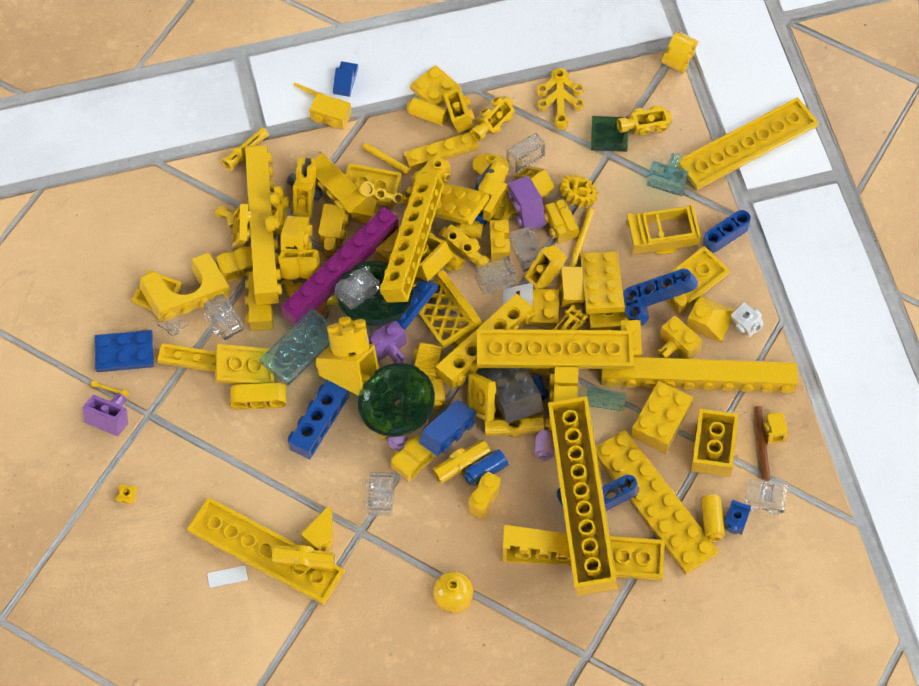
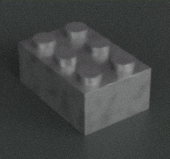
M493 368L484 372L485 378L496 382L495 403L506 423L543 411L540 392L526 368Z

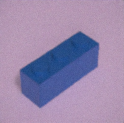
M457 399L422 431L419 444L437 457L443 451L447 452L454 441H459L466 430H471L474 426L476 412Z

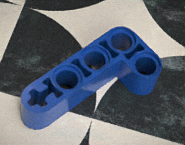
M684 268L628 287L623 292L625 314L630 320H640V324L643 326L649 319L647 306L695 290L698 286V280L688 269Z
M624 475L602 487L606 511L638 494L639 487L634 476ZM630 484L632 488L629 489L626 485ZM559 488L557 490V498L563 509L561 490ZM611 492L616 493L614 498L609 499L606 497Z

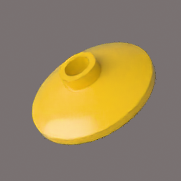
M485 153L473 160V169L476 173L482 175L493 162L503 164L508 170L509 163L498 154Z

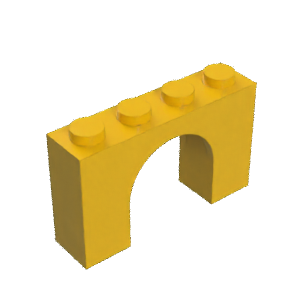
M210 253L192 258L191 270L200 284V288L194 293L181 295L172 292L167 288L158 271L140 277V290L159 323L165 320H172L181 314H188L197 308H204L216 301H223L228 297L229 285Z

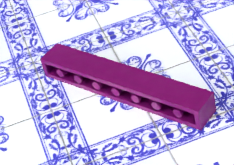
M383 207L281 305L282 317L296 328L302 324L376 251L377 247L399 228L398 217Z

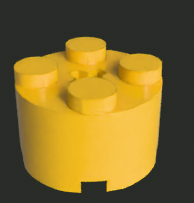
M676 31L666 53H664L661 63L685 73L689 61L692 60L699 41Z
M346 316L341 317L339 322L327 326L330 348L333 355L349 357V353L355 352V355H359L369 349L364 319L356 320Z

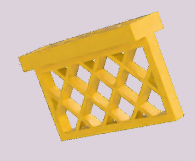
M442 270L437 273L439 278L433 281L437 286L441 287L440 292L434 293L431 297L437 298L436 304H428L427 302L418 314L442 347L446 348L473 329H478L483 323L446 272ZM442 298L450 299L448 305H440ZM426 309H434L432 315H424ZM438 309L446 310L445 315L437 316ZM458 310L457 317L449 316L450 311ZM435 320L443 321L441 327H433ZM447 321L455 322L454 327L445 328ZM460 322H467L469 324L463 329L458 328ZM443 333H451V336L443 341Z

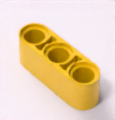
M283 383L233 385L230 388V407L233 409H264L286 406V385Z

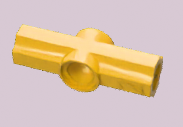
M543 415L527 416L510 423H506L503 417L494 418L491 421L484 420L485 436L508 435L516 438L521 434L538 433L540 430H544ZM517 424L518 427L513 428L510 425Z
M481 439L466 449L460 448L454 451L449 456V459L432 468V472L437 481L443 484L458 474H465L466 468L489 455L491 451L487 443Z
M275 545L272 552V563L293 566L301 571H309L310 569L332 571L335 563V553L314 550L306 545H298L296 548Z

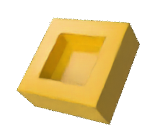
M683 295L667 300V303L679 315L685 312L687 301Z

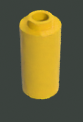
M415 97L408 101L406 107L409 115L440 126L445 124L448 116V109Z
M719 495L703 496L701 498L705 537H709V540L712 542L720 541L725 536L721 497Z

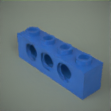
M329 380L319 387L315 400H311L305 416L302 415L297 424L298 427L288 437L291 451L309 460L312 458L349 398L348 390ZM326 401H330V402H331V403L328 404V405H324V404H323V403L326 402ZM315 417H321L320 420H313ZM306 432L312 433L310 436H303Z

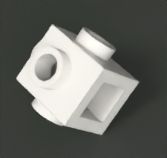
M745 302L731 314L735 328L741 334L746 333L749 337L759 332L764 325L760 311L756 308L752 309Z

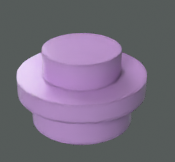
M396 431L389 436L388 443L392 449L399 451L405 448L404 445L408 438L405 433Z

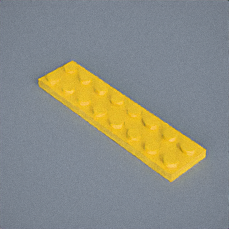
M796 97L678 159L677 165L694 188L699 190L818 127L819 122L799 97Z
M477 329V368H555V366L578 367V369L634 368L632 331Z
M625 429L596 447L598 460L613 480L624 475H632L636 478L639 492L629 501L657 538L665 540L664 547L685 575L719 554V550L713 542L709 540V537H705L703 529ZM630 484L626 485L629 489L632 488Z
M209 497L187 528L188 533L324 606L345 574V569L335 564L332 571L318 569L301 571L293 566L272 563V552L275 545L296 548L298 544Z

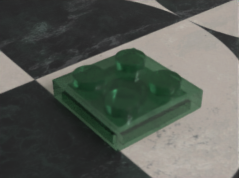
M592 116L591 150L627 152L628 132L620 133L617 128V119L624 117Z

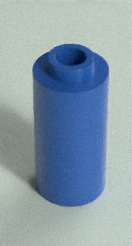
M497 449L466 468L464 478L469 485L473 484L476 486L485 473L496 474L509 465L502 451Z

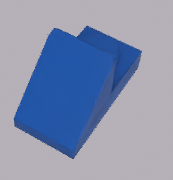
M341 61L339 68L335 69L333 94L351 96L359 69L358 64Z

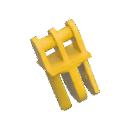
M572 305L568 311H565V316L553 330H581L589 315L583 314L581 309L577 310L576 306Z

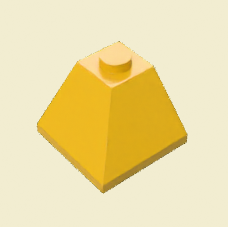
M701 296L696 301L688 317L687 326L696 333L722 343L732 322L731 314L736 310Z

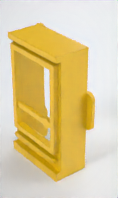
M693 204L685 207L637 214L627 213L626 226L630 227L633 255L656 252L658 255L675 253L677 248L697 246L700 243L701 234ZM688 218L692 233L664 237L660 221ZM657 222L660 238L651 239L647 223Z

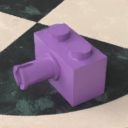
M396 320L368 336L369 344H375L377 362L388 355L396 366L400 365L399 361L401 364L405 362L406 358L399 349L407 344L406 333Z
M117 393L111 401L92 395L83 406L84 423L118 437L128 425L127 408L122 406L127 401L126 397L123 394L120 396V393Z

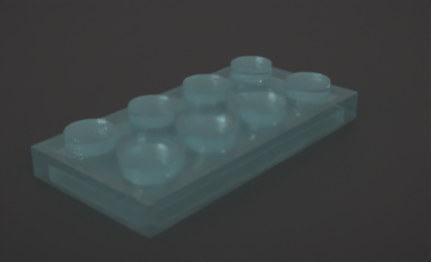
M312 308L259 359L260 363L289 386L317 356L330 346L327 326L331 325V323Z

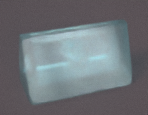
M588 387L587 398L590 407L624 412L627 393Z

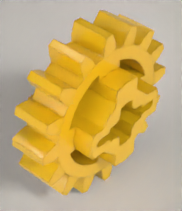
M570 174V176L566 175L559 185V191L562 192L561 196L566 197L565 201H570L571 205L577 204L579 208L582 205L585 208H588V206L592 207L599 197V191L596 190L597 186L592 185L593 181L587 180L585 176L581 178L579 174L577 176Z

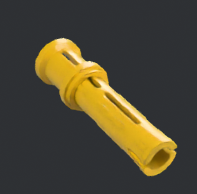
M261 127L242 145L234 147L229 155L221 158L222 165L227 170L233 171L235 165L245 160V147L257 146L269 136L267 130Z

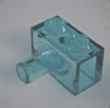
M671 153L667 165L653 161L647 175V186L683 196L688 183V171L678 168L682 156L677 154L675 157L676 153Z

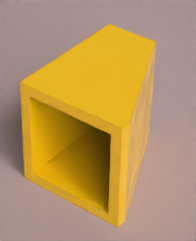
M369 344V349L359 355H355V352L349 353V357L333 355L329 346L316 357V367L318 368L319 376L358 396H364L380 380L375 344Z

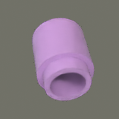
M540 430L535 437V456L540 460L547 461L554 457L552 431Z

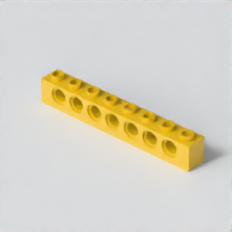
M438 172L417 174L416 180L413 183V190L411 196H409L402 223L399 226L397 239L394 241V248L392 254H390L388 266L385 269L383 282L380 285V293L386 302H408L444 188V183Z

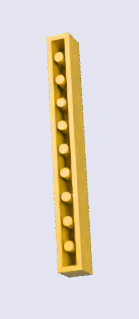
M267 145L245 147L249 211H251L250 233L256 305L279 303V295H282V286L278 284V280H281L280 268L277 269V265H280L279 253L276 254V250H279L278 238L275 239L274 236L278 235V229L268 232L265 223L266 217L274 216L276 209L272 208L274 205L271 204L270 199L271 192L274 191V180L270 181V177H274L273 166H269V163H273L272 152H268Z
M634 357L633 369H601V385H606L607 387L625 386L627 388L637 386L653 389L658 381L673 388H684L685 390L703 389L705 391H712L718 389L726 392L742 390L743 392L762 391L763 393L781 392L789 394L795 392L797 388V363Z

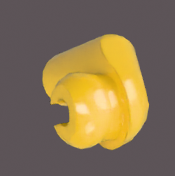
M218 206L214 211L215 216L218 218L225 217L229 228H233L234 212L225 206Z

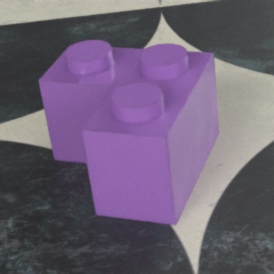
M526 176L509 182V191H506L508 200L513 202L514 209L517 212L515 219L518 226H522L525 232L545 226L542 196L530 178Z

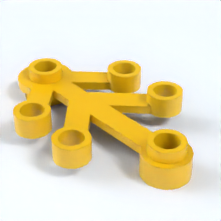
M557 68L552 71L551 79L546 84L538 85L537 94L542 97L546 96L548 90L556 85L557 89L546 99H540L537 103V108L539 111L544 112L557 99V116L554 118V127L557 130H565L568 127L569 120L565 115L564 99L576 111L584 109V101L574 98L564 90V85L570 88L576 96L583 94L584 87L582 84H575L571 81L565 69Z
M275 186L274 193H271L270 199L271 204L276 208L274 216L266 217L265 223L268 232L278 229V237L281 239L287 207H290L289 196L283 193L282 186Z

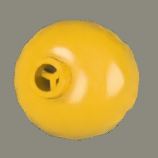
M450 571L444 573L434 584L433 597L435 604L443 611L455 614L462 612L470 606L473 599L474 589L472 583L466 575L460 572Z

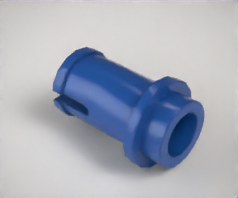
M541 375L533 376L532 380H534L533 382L538 388L541 400L543 401L548 398L549 392L545 389Z

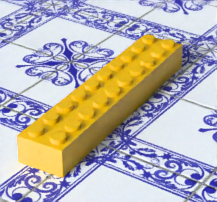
M584 396L549 402L552 435L574 587L577 596L618 590L588 398Z

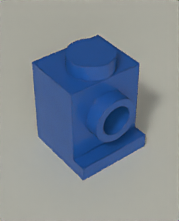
M732 500L724 522V529H727L732 534H743L751 506Z

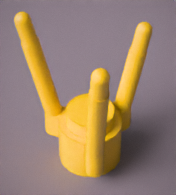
M448 246L452 259L442 268L450 273L453 270L458 272L464 266L466 260L452 247Z

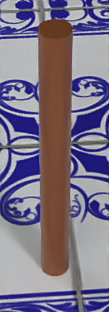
M756 406L754 407L762 478L763 481H769L771 477L763 427L762 407Z

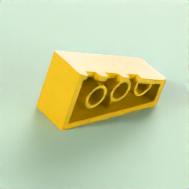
M504 525L503 562L571 565L567 533Z

